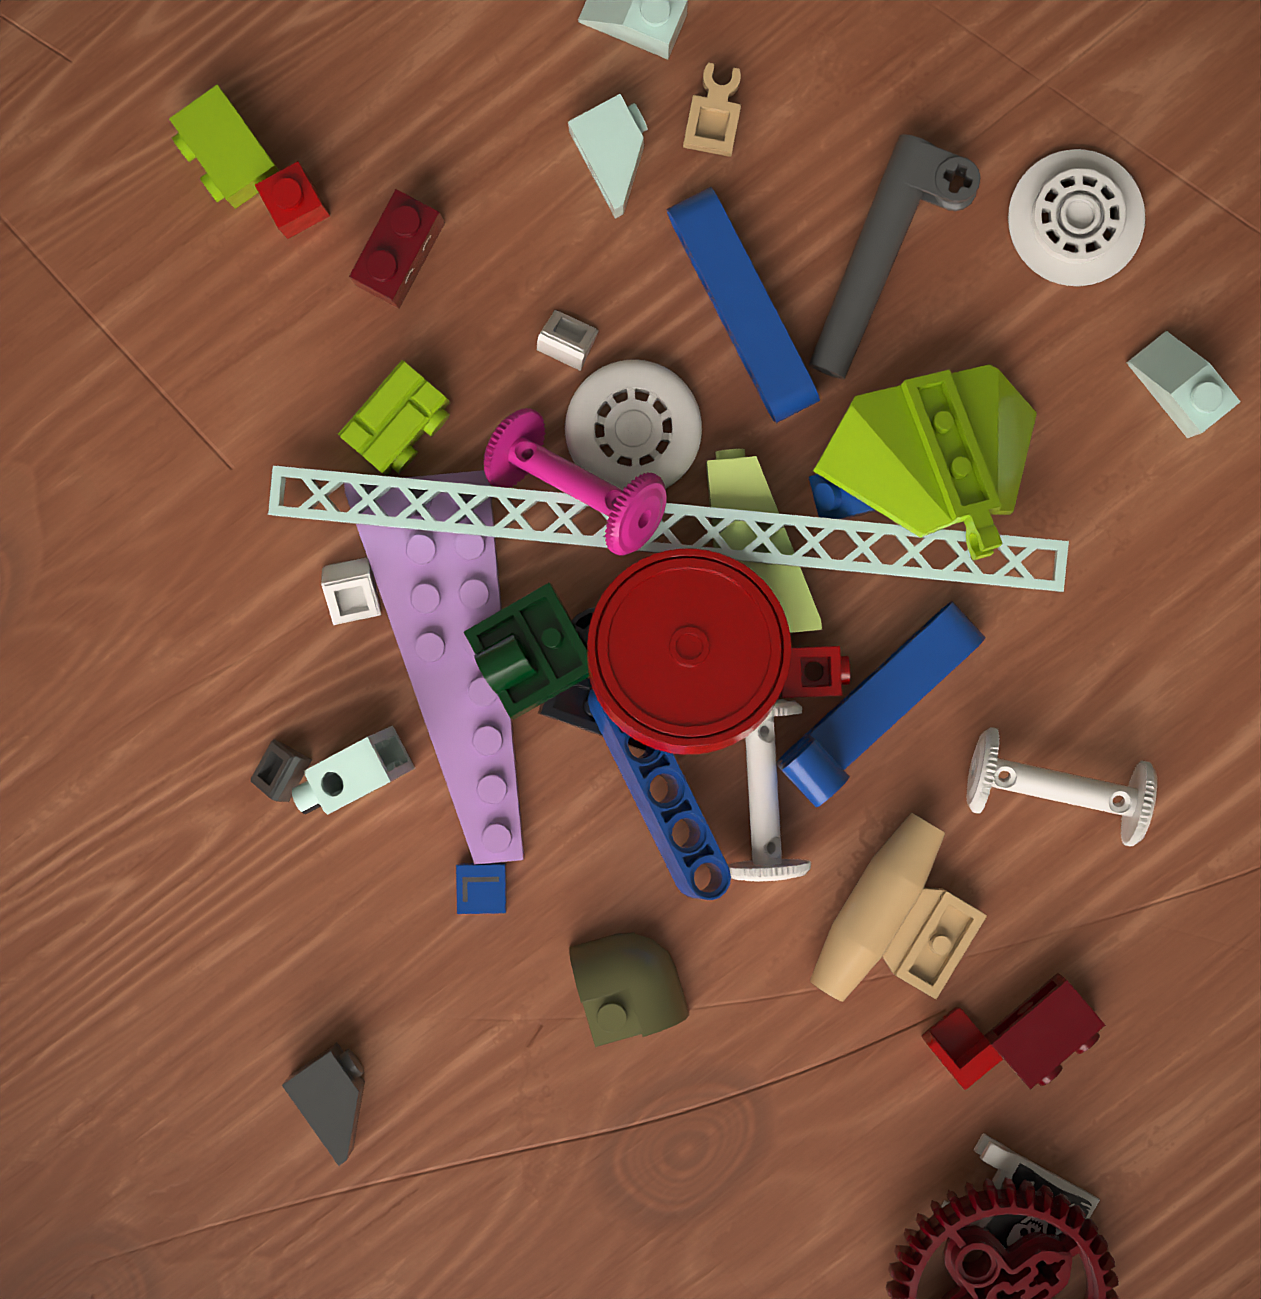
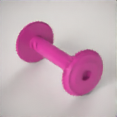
M531 408L520 409L501 421L492 433L484 455V471L486 479H488L491 485L494 487H513L521 479H524L525 475L530 473L609 517L608 523L605 526L607 527L604 536L606 537V545L616 555L632 553L641 548L652 537L661 522L666 507V489L661 477L651 472L643 473L639 477L636 476L635 480H632L630 484L628 483L627 488L624 487V490L542 447L546 428L544 427L543 416Z

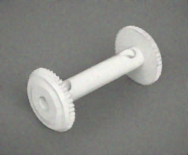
M778 699L767 718L752 733L745 737L752 861L727 864L731 879L757 882L778 881L803 876L811 869V861L782 859L774 716L801 714L802 707L796 701Z
M989 728L979 737L971 760L967 783V804L972 812H982L990 794V789L994 787L1122 815L1121 838L1124 845L1134 846L1144 838L1151 822L1157 794V774L1150 762L1140 761L1137 767H1135L1133 775H1131L1129 785L1123 786L997 758L1000 739L999 730ZM1001 771H1008L1009 775L1003 779L999 778V773ZM1115 796H1123L1121 802H1113Z

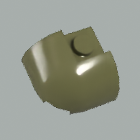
M635 932L618 933L569 947L576 987L580 1001L583 1003L595 1047L642 1034V1037L671 1028L688 1018L689 1011L676 966L669 952L653 939L635 934Z

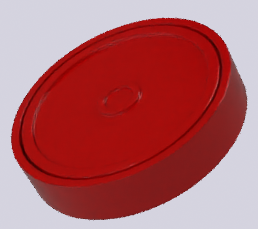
M694 548L667 550L650 555L632 564L620 573L607 587L596 605L590 622L587 640L589 678L597 700L609 718L623 732L638 742L656 750L683 755L717 751L737 743L752 733L767 718L778 701L788 676L791 661L789 625L779 600L765 581L746 565L731 557L709 550Z

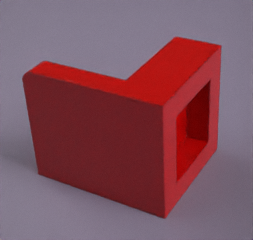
M960 1007L954 1008L921 1035L928 1047L964 1090L968 1089L1003 1060Z

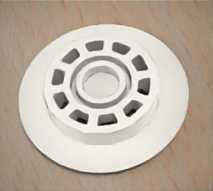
M1072 149L1059 151L1036 162L1019 180L1009 205L1008 223L1010 236L1022 260L1041 277L1066 286L1096 284L1118 273L1136 253L1145 228L1143 198L1132 176L1113 159L1089 150ZM1069 181L1072 186L1064 188L1061 183ZM1083 181H1084V182H1088V183L1092 184L1093 186L1091 187V186H1088V185H1084V184H1083ZM1100 191H1102L1109 200H1107ZM1048 192L1056 195L1053 202L1045 201ZM1110 210H1113L1114 219L1110 218ZM1047 212L1049 214V222L1043 224L1041 215ZM1106 228L1111 233L1108 241L1102 235ZM1052 231L1058 238L1056 244L1046 233ZM1093 242L1095 251L1086 252V245ZM1064 245L1075 246V252L1064 250Z
M645 360L617 361L593 372L575 391L568 406L565 420L566 443L575 465L624 490V487L627 488L628 483L630 484L632 480H635L636 476L639 477L640 474L643 475V473L647 472L661 477L665 484V489L673 485L692 465L699 450L702 436L701 414L690 388L671 370ZM624 392L628 394V399L620 403H616L613 398ZM635 392L649 394L647 401L635 399ZM657 400L660 401L666 409V411H664L661 414H659L653 407L654 403ZM608 404L611 411L607 417L604 418L598 415L602 407ZM671 420L672 433L663 432L662 423L664 421ZM596 425L604 426V437L596 438ZM661 441L669 443L663 454L656 450ZM609 445L614 451L613 455L607 457L601 450L602 446ZM650 455L654 459V461L642 466L639 464V459ZM621 457L632 460V466L621 465L617 462Z

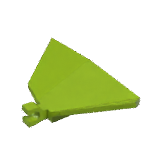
M990 364L951 373L949 369L907 379L899 386L855 396L813 471L920 538L953 524L964 522L967 529L966 543L972 561L991 556L994 553L993 549L1003 544L991 515H1011L1014 512L1037 412L1002 372Z

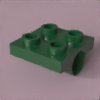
M551 583L543 585L464 631L475 653L474 658L482 675L491 689L498 695L506 712L513 720L589 677L587 646Z

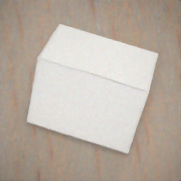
M554 310L539 334L537 351L581 371L599 331L592 326Z

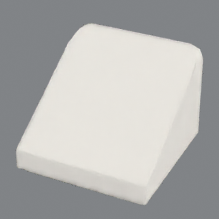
M368 558L332 564L322 568L321 585L333 625L381 615L375 580Z

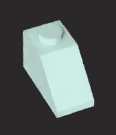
M586 0L578 22L668 60L687 16L688 0Z
M621 94L568 121L569 133L615 219L625 212L644 149L642 133L648 130L636 104L633 103L627 107Z
M1168 331L1162 333L1126 362L1186 438L1203 433L1241 402L1208 361Z

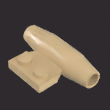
M912 812L873 856L831 925L810 978V982L835 999L844 1002L883 957L895 976L934 999L938 998L987 917L982 911L943 888L924 887L945 832Z

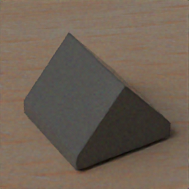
M273 739L250 782L270 799L277 802H289L292 798V789L299 785L305 774L304 770L308 769L312 759Z

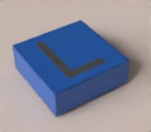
M457 863V914H495L507 912L506 863Z

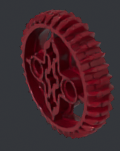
M1007 1177L1004 1178L1000 1189H996L993 1181L986 1178L983 1184V1191L976 1192L973 1184L967 1182L965 1186L967 1195L958 1198L954 1191L948 1190L947 1199L949 1204L944 1207L937 1201L932 1200L930 1207L934 1215L930 1218L917 1213L916 1222L920 1230L916 1231L905 1228L903 1235L910 1246L896 1245L894 1252L900 1262L889 1263L888 1270L894 1280L888 1281L886 1284V1291L888 1296L892 1297L891 1299H917L918 1284L922 1272L935 1250L947 1239L943 1251L944 1263L949 1274L958 1285L947 1292L941 1299H1051L1068 1284L1072 1269V1258L1078 1253L1086 1275L1084 1299H1119V1296L1113 1289L1119 1285L1116 1273L1111 1270L1115 1267L1114 1258L1110 1252H1106L1108 1250V1243L1103 1235L1098 1234V1227L1094 1221L1089 1218L1085 1219L1086 1214L1083 1209L1076 1204L1070 1207L1069 1199L1061 1193L1053 1198V1192L1044 1184L1035 1192L1033 1184L1024 1179L1018 1190H1016L1012 1179ZM1014 1214L1044 1220L1059 1229L1061 1233L1056 1235L1031 1232L1005 1249L998 1238L988 1229L977 1225L964 1226L986 1217ZM977 1249L983 1250L979 1259L973 1262L963 1261L964 1256L968 1252ZM1044 1260L1046 1264L1040 1267L1037 1263ZM1004 1290L1006 1294L1001 1296L998 1292Z

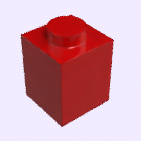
M299 161L255 184L277 228L287 239L330 217L310 177Z

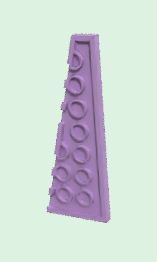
M484 470L406 477L410 479L491 486L488 479H486ZM344 483L345 494L351 509L363 498L351 484ZM364 485L365 488L369 491V493H371L375 488L378 487ZM391 488L377 500L378 504L390 517L398 516L412 504L399 488ZM412 490L418 498L426 492L422 490ZM443 492L439 493L425 505L435 519L445 522L461 509L449 493ZM461 494L467 503L475 497L474 495ZM489 497L474 509V512L486 526H494L492 497ZM370 507L361 513L376 515ZM419 512L411 517V519L425 520ZM467 516L459 522L462 524H473ZM356 524L474 864L524 860L512 719L506 712L498 695L491 689L482 675L474 658L475 653L464 634V631L502 610L495 537Z

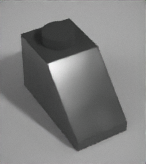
M336 1042L292 1073L282 1086L335 1162L340 1166L347 1161L354 1148L365 1081L361 1077L364 1074V1068L357 1056L350 1049L343 1051Z

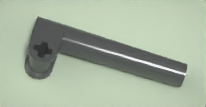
M907 134L899 135L808 364L810 367L838 379L844 380L846 378L920 200L949 211H960L970 206L976 197L981 179L979 169L974 162L940 149L924 139ZM955 175L964 178L963 187L959 189L958 193L949 191L950 182L954 180Z

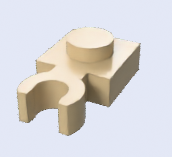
M708 63L703 73V86L708 96L693 95L683 148L731 157L741 104L728 102V98L737 92L741 73L739 68H733L731 81L726 85H719L714 82L712 77L714 74V64Z

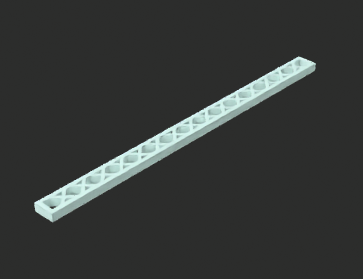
M273 466L268 511V515L602 548L608 547L605 541L606 537H604L607 527L604 526L593 536L583 535L571 519L588 505L566 493ZM286 478L302 479L314 493L312 497L298 508L283 506ZM315 480L328 481V483L321 488ZM343 483L351 484L363 498L348 512H340L328 497ZM364 485L378 487L375 488L371 493H369V491L365 488ZM391 488H399L412 503L396 517L388 516L377 502ZM412 490H422L426 492L418 498ZM441 492L449 493L461 508L445 522L437 521L425 506ZM461 494L474 495L475 497L467 503ZM489 497L498 498L510 512L495 526H486L474 512V509ZM510 499L525 501L516 508ZM537 502H547L559 517L544 531H535L523 517V514ZM319 503H322V505L327 510H317L313 508H315ZM666 503L664 514L674 515L665 522L661 519L652 537L641 548L636 550L659 553L667 550L694 548L721 553L737 561L1064 592L1069 541L1000 535L1003 544L998 547V550L1008 562L994 574H983L970 558L969 550L964 551L958 544V542H966V531L941 529L922 537L924 539L914 547L907 537H920L901 525ZM559 504L574 506L565 513ZM370 507L376 515L361 513ZM419 512L425 520L411 519V517ZM601 513L608 520L609 517ZM467 516L473 524H462L459 522ZM685 516L696 517L708 531L707 534L692 546L682 545L670 530L671 527ZM706 518L724 520L713 527ZM735 520L745 521L758 536L743 550H732L719 535L720 532ZM514 521H517L523 529L507 527ZM756 522L773 525L763 532ZM566 525L572 534L556 532ZM784 525L795 526L807 540V543L793 555L781 554L769 539ZM806 527L823 530L813 537ZM834 530L845 531L857 545V548L843 560L831 559L819 544L820 541ZM856 532L873 533V535L864 542ZM664 534L672 544L654 541ZM883 535H894L908 551L893 565L882 564L869 548ZM714 538L721 548L703 546ZM935 539L945 540L958 556L942 570L933 569L919 553ZM763 543L771 553L753 551ZM1009 547L1024 549L1015 556ZM813 548L821 558L805 557L803 555ZM1036 549L1055 551L1052 580L1034 579L1021 561ZM863 553L871 563L853 560ZM913 558L921 568L903 565ZM964 563V565L969 569L970 572H961L953 570H955L959 565ZM1014 568L1021 577L1004 575Z

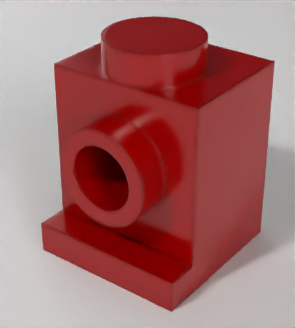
M840 646L791 648L789 672L779 697L842 696V685H850L849 656H841ZM810 662H817L822 667V675L815 681L807 679L804 674V669Z

